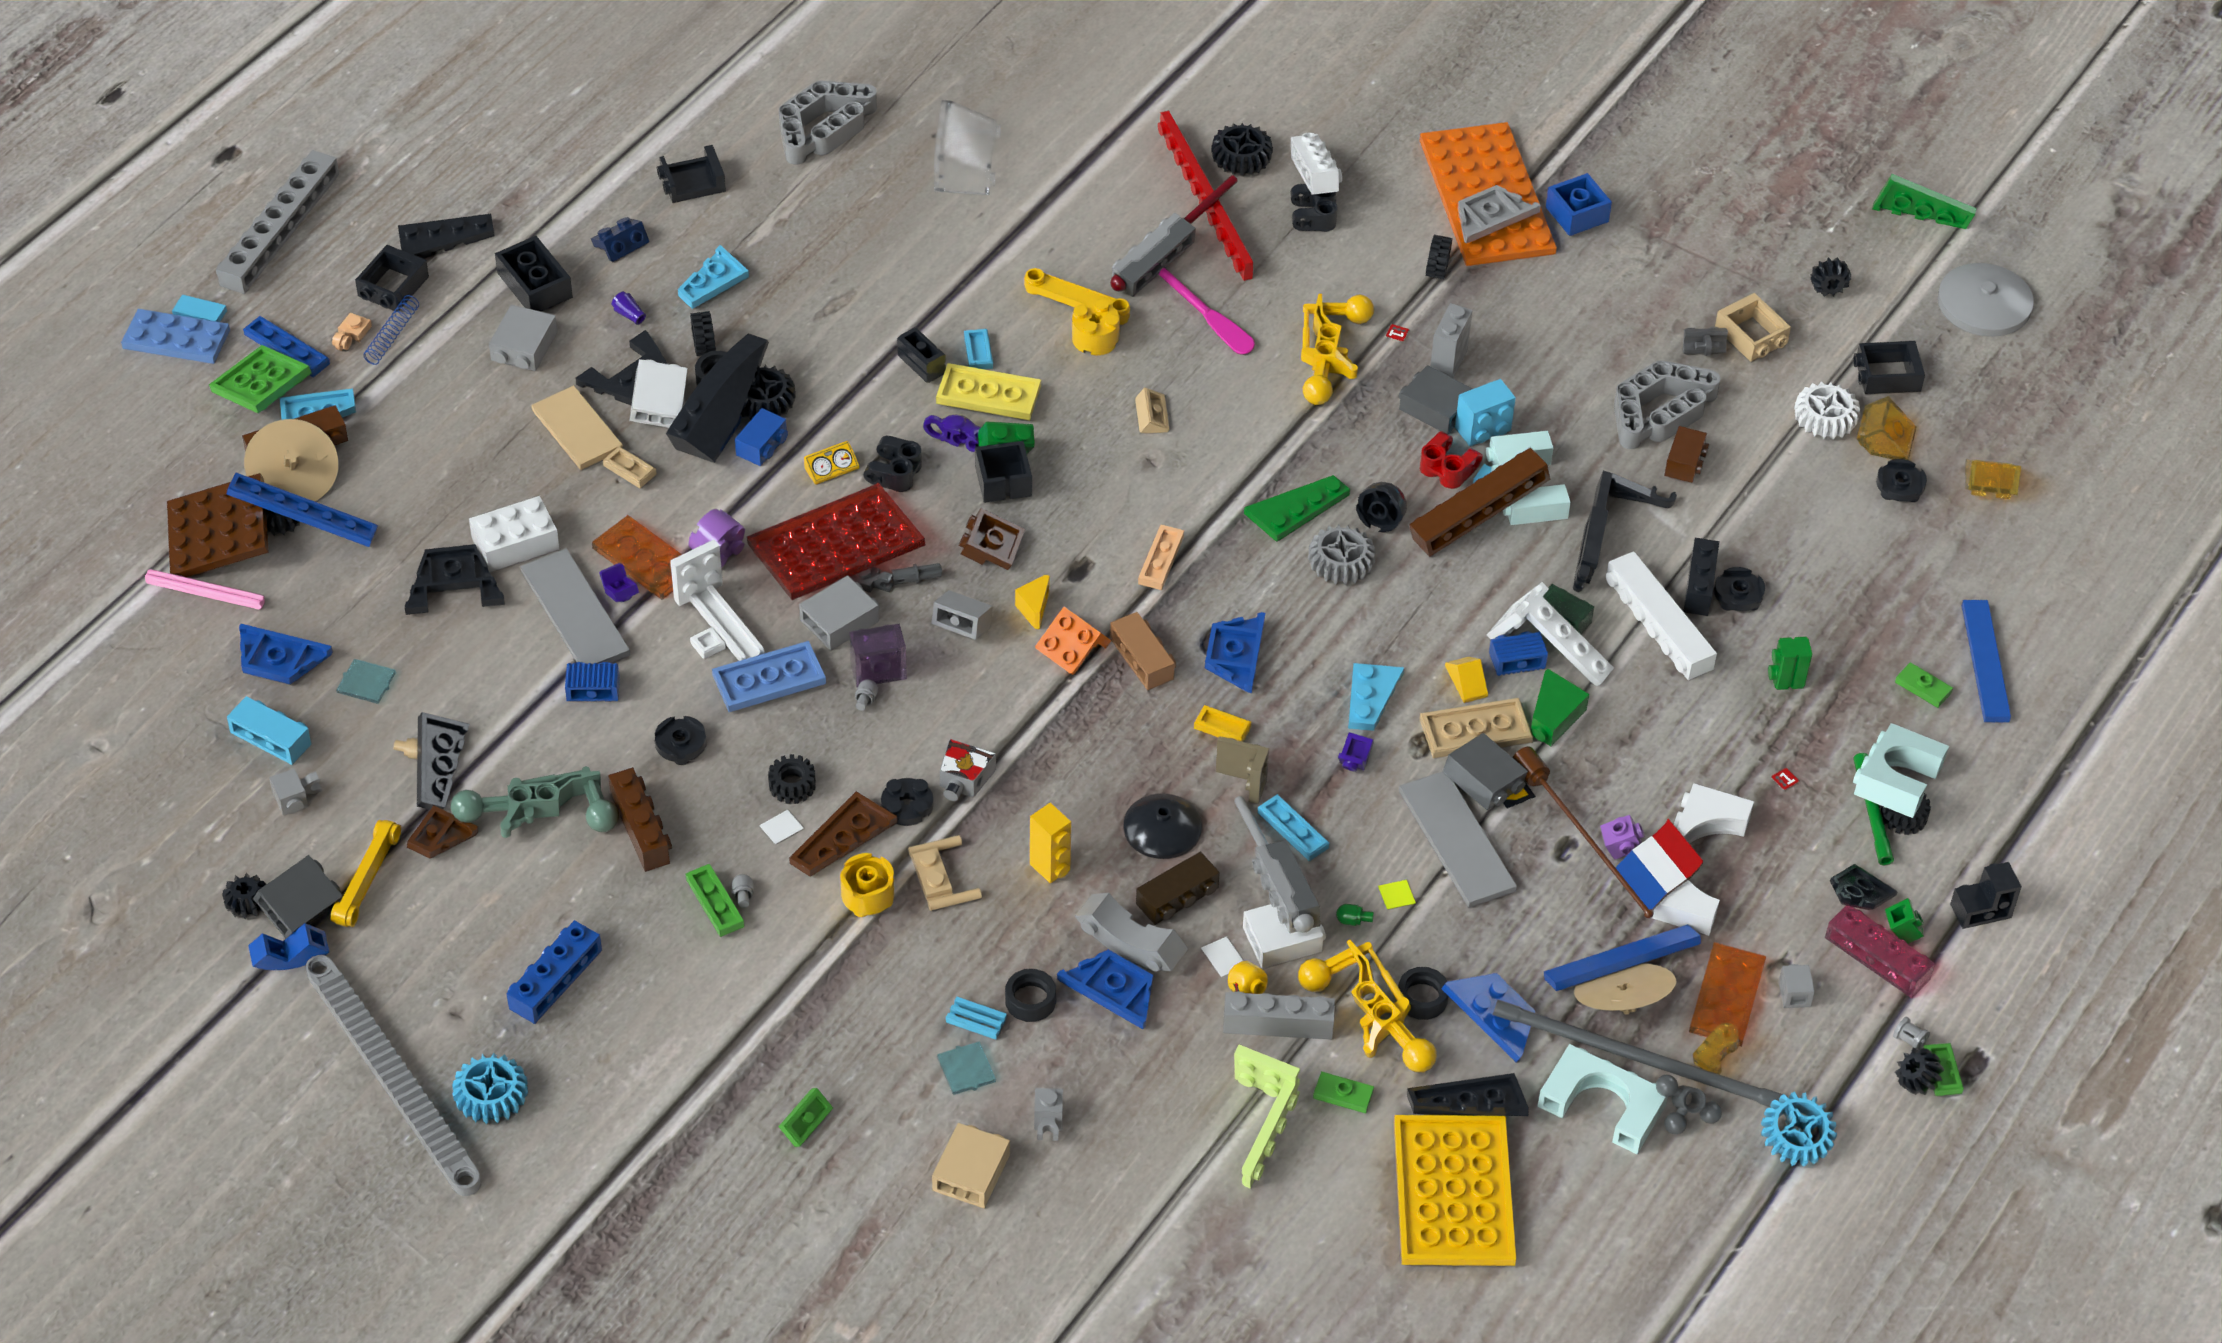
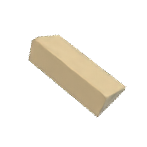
M1144 387L1135 398L1140 433L1168 432L1170 429L1165 395Z

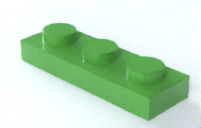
M710 864L685 873L686 881L720 937L744 927L743 918Z

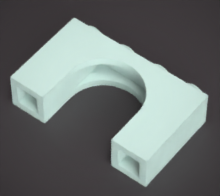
M1548 431L1491 437L1490 447L1486 448L1487 461L1492 463L1491 472L1530 447L1547 465H1551L1553 445ZM1565 484L1544 486L1535 489L1504 509L1503 514L1508 516L1510 525L1568 519L1571 502Z
M1891 723L1886 732L1881 731L1877 742L1873 744L1869 756L1865 757L1861 769L1857 770L1853 783L1857 784L1854 795L1913 818L1922 802L1927 784L1902 775L1890 766L1905 767L1936 779L1943 767L1949 746Z
M1569 1044L1542 1087L1537 1107L1563 1118L1574 1098L1583 1090L1594 1087L1611 1090L1620 1096L1626 1106L1624 1114L1615 1127L1612 1143L1638 1154L1666 1107L1668 1097L1658 1093L1656 1083H1651L1638 1077L1637 1074L1619 1068L1608 1060L1600 1059L1583 1048H1577Z

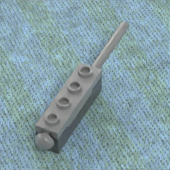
M1236 797L1234 802L1258 846L1255 847L1256 858L1252 859L1254 871L1256 874H1260L1264 891L1268 890L1272 907H1277L1280 923H1285L1289 933L1298 931L1305 933L1312 928L1319 927L1320 905L1286 840L1268 844L1244 797Z

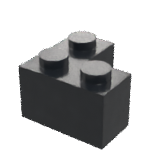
M2009 862L1993 863L1984 867L1979 883L1973 885L1966 884L1955 888L1950 905L1962 929L2010 919L2013 916L2022 886Z

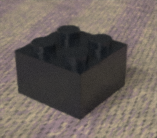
M1024 441L975 447V469L984 503L1006 500V496H1010V499L1032 496V473Z

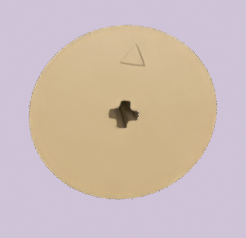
M284 419L264 426L253 436L245 452L244 468L247 477L261 473L264 483L306 499L317 501L330 490L335 482L338 472V456L334 444L320 428L306 421Z
M1641 963L1577 984L1574 994L1579 1002L1588 1007L1601 1010H1620L1624 1014H1629L1630 1012H1636V1008L1655 1003L1666 997L1674 989L1676 978L1666 968Z

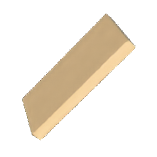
M574 385L532 404L534 414L580 470L604 460L619 446L623 448L622 443Z
M1519 698L1420 713V722L1433 758L1448 756V754L1482 733L1486 734L1499 747L1532 743L1533 735Z

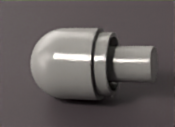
M867 679L859 684L855 693L856 708L863 711L866 706L874 702L878 694V686L873 680Z
M745 874L737 875L732 881V894L741 908L749 906V900L754 894L753 881Z

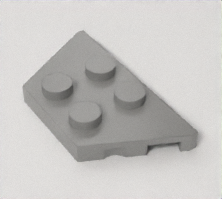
M1497 185L1458 201V213L1464 242L1467 244L1540 212L1541 205L1537 202H1534L1532 205L1522 201V196L1508 192Z

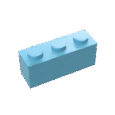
M246 696L227 716L230 733L291 765L311 745L309 729L305 724L288 718L280 711H274L266 707L259 700L255 701Z

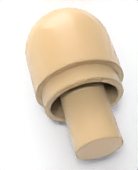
M407 738L406 742L395 740L394 750L404 752V756H408V758L417 759V738Z

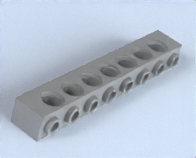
M312 150L306 158H303L296 171L291 173L283 187L279 188L271 202L267 203L265 209L259 217L255 218L251 227L242 234L238 243L230 249L226 258L218 264L216 274L221 287L242 294L247 292L339 176L336 157Z

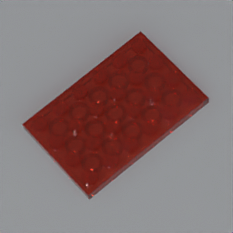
M879 483L747 536V544L791 600L836 583L847 575L849 577L926 545L924 536Z

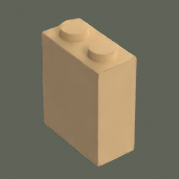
M958 1123L932 1175V1191L985 1209L1010 1156V1140L1005 1139L999 1134L981 1131L973 1125Z

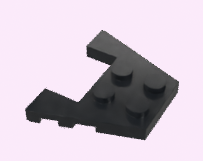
M646 330L629 341L630 348L642 356L639 358L640 360H653L657 363L668 364ZM639 359L610 379H607L593 367H590L575 378L576 385L582 388L588 386L593 388L595 393L601 395L607 393L614 396L615 400L632 406Z
M476 544L425 549L416 573L417 578L410 589L409 600L405 603L406 615L429 613L427 594L429 592L480 587L482 607L505 605V600Z

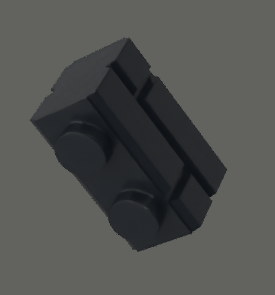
M914 327L897 338L898 356L926 383H930L944 375L946 355L940 349H937V346L921 331Z

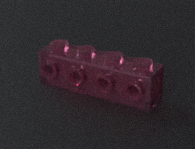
M1845 906L1828 923L1825 939L1910 998H1913L1931 979L1935 963L1926 955L1920 954L1910 947L1904 940L1891 934L1885 927L1865 916L1862 911L1851 906Z

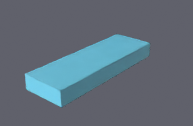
M1278 794L1258 807L1257 813L1308 861L1329 849V842Z

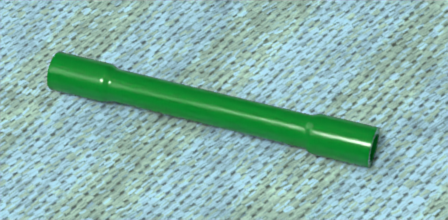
M1859 753L1853 757L1856 772L1858 769H1861L1863 761L1868 754ZM1864 799L1874 837L1878 863L1883 866L1890 865L1894 862L1890 841L1887 838L1880 806L1877 803Z

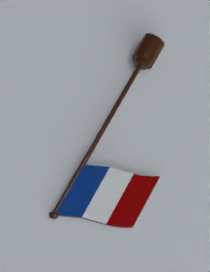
M1527 746L1518 750L1512 757L1528 771L1525 781L1530 786H1544L1645 912V918H1652L1654 915L1653 910L1668 894L1692 878L1702 866L1703 860L1673 823L1667 819L1666 823L1654 835L1634 848L1615 868L1546 782L1550 769L1532 747Z

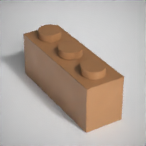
M1135 612L1111 622V641L1147 690L1174 680L1176 661L1172 654L1166 652L1161 639L1158 636L1155 637L1146 619L1143 620L1139 613Z

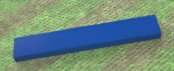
M235 473L226 493L229 496L370 547L378 528L377 524L239 473Z
M1963 600L1961 606L1984 722H2010L2011 714L1988 600Z
M1687 924L1543 971L1544 980L1556 991L1699 945L1701 944V937Z

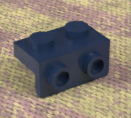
M629 217L618 220L616 222L617 225L611 228H603L597 232L598 235L591 238L593 246L605 249L609 261L614 262L649 243V238L642 221L630 219Z

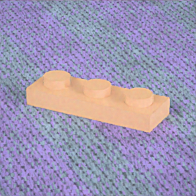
M1160 525L1138 577L1139 585L1159 590L1163 589L1184 538V530Z

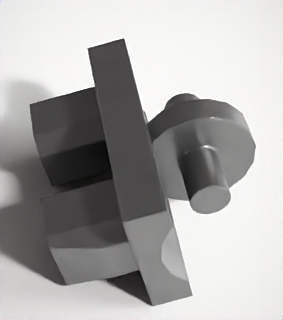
M1727 328L1684 329L1683 353H1704V356H1710L1711 353H1726Z

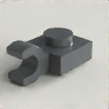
M859 562L856 563L849 575L854 582H858L862 586L864 591L870 593L873 588L890 592L894 586V583L890 582L893 574L889 572L880 573V568Z

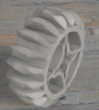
M1339 524L1334 529L1328 526L1326 531L1320 529L1318 535H1314L1309 545L1308 560L1311 563L1312 570L1316 571L1318 577L1324 576L1326 582L1331 579L1335 585L1338 581H1343L1345 585L1348 581L1356 583L1358 578L1364 580L1366 574H1370L1373 564H1375V546H1373L1372 539L1367 538L1366 532L1360 533L1358 528L1352 530L1349 524L1346 528H1341Z

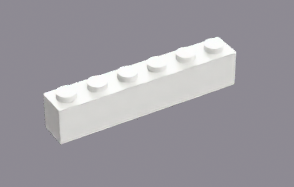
M1633 551L1609 561L1606 573L1608 584L1614 587L1620 595L1622 602L1630 607L1635 618L1646 627L1648 634L1655 638L1661 646L1663 653L1668 655L1674 662L1676 669L1682 672L1687 680L1714 670L1717 653L1637 554Z

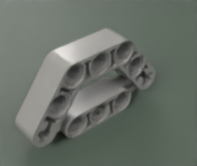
M816 81L779 107V124L787 162L794 165L801 164L811 152L817 155H826L859 133L864 128V115L873 114L877 110L876 88L869 84ZM824 112H834L811 129V133L805 137L804 126Z
M1660 360L1621 382L1617 386L1614 401L1620 445L1626 449H1636L1640 446L1641 441L1648 437L1653 441L1662 442L1675 435L1679 426L1687 427L1703 416L1705 402H1710L1717 398L1720 375L1713 370ZM1663 393L1677 396L1654 410L1650 417L1643 421L1641 406Z

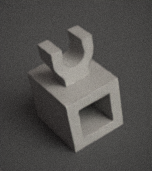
M291 769L269 777L273 795L283 816L307 808L306 794H315L322 791L319 784L320 779L316 772L308 774L303 779H299L295 769Z
M1035 1088L1034 1130H1037V1140H1043V1133L1050 1131L1053 1133V1141H1058L1059 1130L1062 1131L1063 1089Z

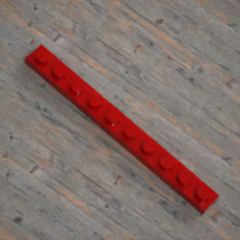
M1170 111L1160 112L1159 134L1166 139L1168 150H1172L1177 166H1181L1183 177L1186 181H1189L1191 191L1194 196L1197 195L1200 204L1214 190ZM1218 199L1205 211L1210 226H1214L1219 242H1223L1226 255L1231 257L1236 273H1240L1244 281L1253 279V260Z

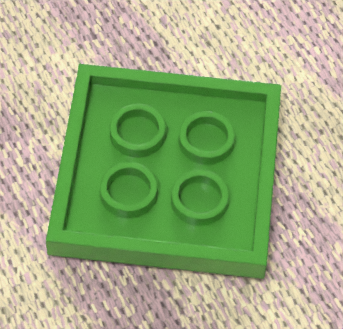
M261 345L211 382L209 387L212 393L256 413H260L278 398L284 396L295 385L301 383L303 379L311 374L309 365Z

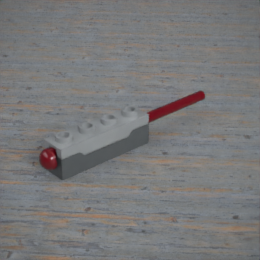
M1231 175L1185 218H1181L1178 214L1174 213L1169 218L1163 219L1157 229L1147 233L1139 245H1134L1122 260L1118 259L1114 263L1110 281L1112 289L1117 292L1125 291L1130 296H1135L1163 268H1166L1195 242L1196 228L1191 224L1238 182V179Z

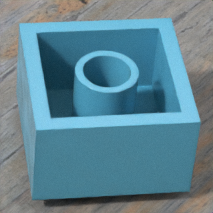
M1501 379L1459 394L1455 429L1469 446L1483 443L1494 436L1506 434L1512 428L1516 397Z

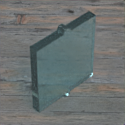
M354 659L347 672L343 673V679L336 691L339 694L379 704L385 691L390 689L389 684L396 671Z
M980 1041L963 1047L956 1046V1049L937 1054V1059L953 1095L968 1090L976 1091L978 1087L996 1082Z

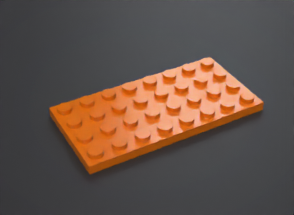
M1508 122L1420 133L1419 140L1466 266L1556 254L1557 247L1541 206L1540 212L1467 244L1464 242L1458 213V201L1497 185L1508 192L1522 196V201L1531 205L1534 202L1539 203Z

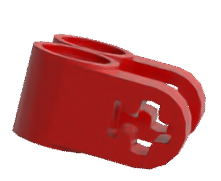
M1440 431L1423 446L1421 450L1420 471L1428 477L1439 476V481L1444 487L1455 489L1460 487L1478 469L1483 455L1473 448L1467 450L1462 456L1445 455L1452 445L1453 437Z

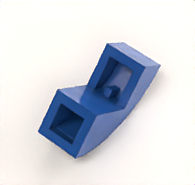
M305 923L284 941L262 933L248 945L252 966L264 970L299 968L305 966L307 961L313 956H326L330 953L325 931Z

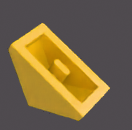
M1043 575L1015 589V606L1035 629H1040L1050 592L1049 575Z
M1465 657L1445 662V667L1464 703L1488 697L1481 659Z

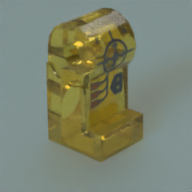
M1731 1023L1720 1024L1693 1053L1694 1064L1701 1069L1720 1074L1722 1072L1721 1061L1727 1054L1733 1053L1739 1047L1740 1039L1736 1026Z

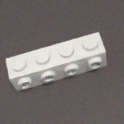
M1304 133L1302 136L1291 137V159L1311 194L1339 191V183L1342 182L1341 169L1337 168L1335 159L1332 160L1330 151H1327L1325 142L1321 141L1318 134Z

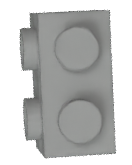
M948 590L934 602L932 624L976 640L990 629L993 606Z

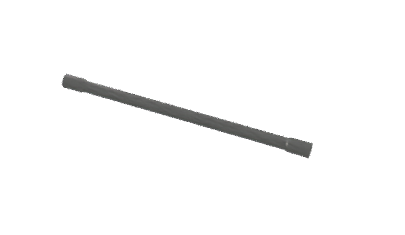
M1497 1000L1493 1012L1494 1016L1512 1022H1520L1757 1101L1759 1104L1770 1108L1771 1102L1773 1100L1779 1101L1780 1096L1783 1095L1524 1010L1519 1006Z

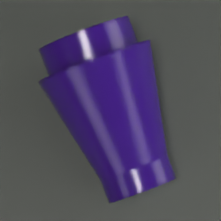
M622 291L613 298L611 305L614 307L615 312L633 321L636 325L645 320L646 314L630 293Z

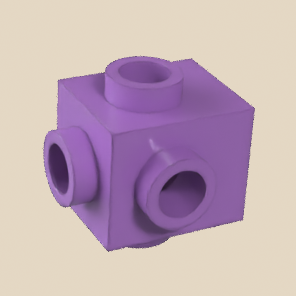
M1630 815L1619 817L1614 821L1600 825L1605 847L1614 860L1627 856L1642 843L1641 838L1645 837L1640 823L1635 824Z

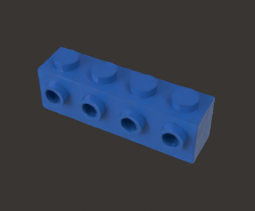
M575 920L568 927L562 929L555 942L551 946H547L543 950L541 957L534 964L527 967L524 975L518 982H514L509 987L506 993L509 1010L536 1024L602 951L600 934Z

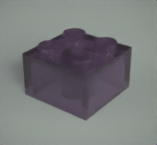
M900 623L849 632L851 668L857 688L862 681L867 679L873 680L876 684L907 679L906 645Z

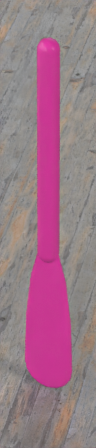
M1166 268L1160 271L1158 275L1203 314L1210 327L1234 352L1243 355L1254 349L1255 341L1249 334L1221 313L1210 309Z

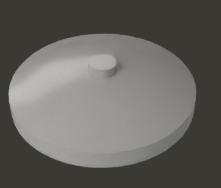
M1987 263L1966 264L1951 270L1941 281L1938 291V304L1943 315L1958 328L1981 336H2003L2019 330L2029 320L2034 303L2032 292L2021 277L2006 268Z

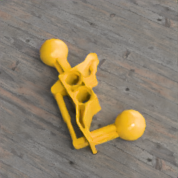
M1318 294L1316 304L1303 305L1304 327L1301 360L1311 365L1312 370H1314V375L1307 378L1302 387L1304 398L1309 403L1320 405L1329 401L1333 393L1332 384L1327 379L1329 373L1342 374L1349 379L1357 378L1358 366L1353 364L1351 359L1348 358V349L1339 347L1342 326L1332 323L1326 315H1345L1353 323H1366L1372 318L1375 310L1372 300L1367 296L1358 294L1349 298L1346 303L1322 302V294ZM1309 314H1314L1313 330L1317 337L1315 348H1310Z
M1348 940L1346 942L1349 948L1325 961L1312 958L1301 964L1298 971L1300 985L1307 991L1316 993L1323 991L1329 986L1332 975L1357 963L1360 968L1359 983L1351 993L1355 1003L1366 1014L1360 1019V1025L1364 1030L1363 1050L1368 1058L1374 1057L1378 1045L1391 1034L1403 1048L1402 1058L1406 1067L1414 1072L1421 1073L1433 1067L1437 1058V1051L1434 1045L1426 1039L1415 1038L1404 1026V1019L1411 1009L1409 1000L1403 996L1389 971L1384 968L1370 942L1356 947L1351 940ZM1369 953L1376 963L1381 976L1397 1000L1394 1004L1375 983L1370 963L1364 955ZM1370 993L1375 994V997L1373 999L1368 1001L1363 1000L1365 995ZM1384 1013L1392 1014L1387 1020L1380 1019V1016Z

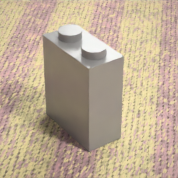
M1452 303L1449 304L1434 334L1430 367L1454 378L1468 350L1473 310Z
M510 305L489 342L491 361L536 371L557 334L556 316Z
M848 575L799 604L800 621L830 651L879 622L880 607L875 598L869 597L864 592L862 586L858 582H854Z

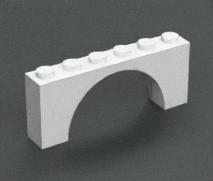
M1693 783L1690 793L1685 792L1681 807L1684 810L1683 812L1678 811L1674 826L1677 827L1689 844L1696 839L1713 834H1733L1744 837L1754 801ZM1687 880L1659 903L1653 910L1654 915L1652 918L1679 927L1688 924L1696 932L1709 936L1720 900L1703 893Z

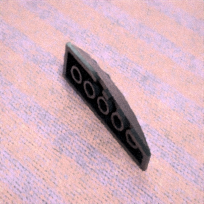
M748 333L705 375L666 432L676 450L713 463L716 462L741 422L740 414L743 407L747 405L749 389L754 386L756 370L760 368L769 344L767 339Z

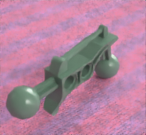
M587 766L579 771L559 775L553 774L523 781L520 778H513L510 785H507V796L481 798L480 794L473 790H463L453 797L450 807L456 819L467 823L476 821L482 816L483 812L508 810L506 817L500 824L501 836L504 838L510 837L511 831L520 827L524 822L530 824L534 822V818L559 816L560 808L572 797L586 794L590 804L585 816L587 824L591 829L598 832H607L615 827L619 819L617 807L613 802L605 800L603 797L600 771H590V768Z

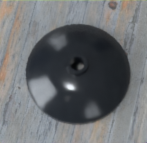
M1159 793L1142 797L1134 802L1125 814L1123 829L1128 843L1139 853L1156 859H1171L1188 853L1196 846L1202 833V820L1197 809L1186 799L1173 794Z

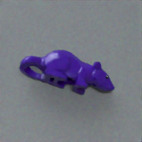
M958 414L949 415L943 419L930 415L924 420L923 428L931 437L946 441L956 447L960 443H964L969 451L975 452V445L979 444L978 431L981 427L975 425L969 418ZM931 424H936L942 431V434L933 430Z

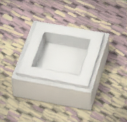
M712 627L690 637L692 646L703 659L726 649L725 642Z

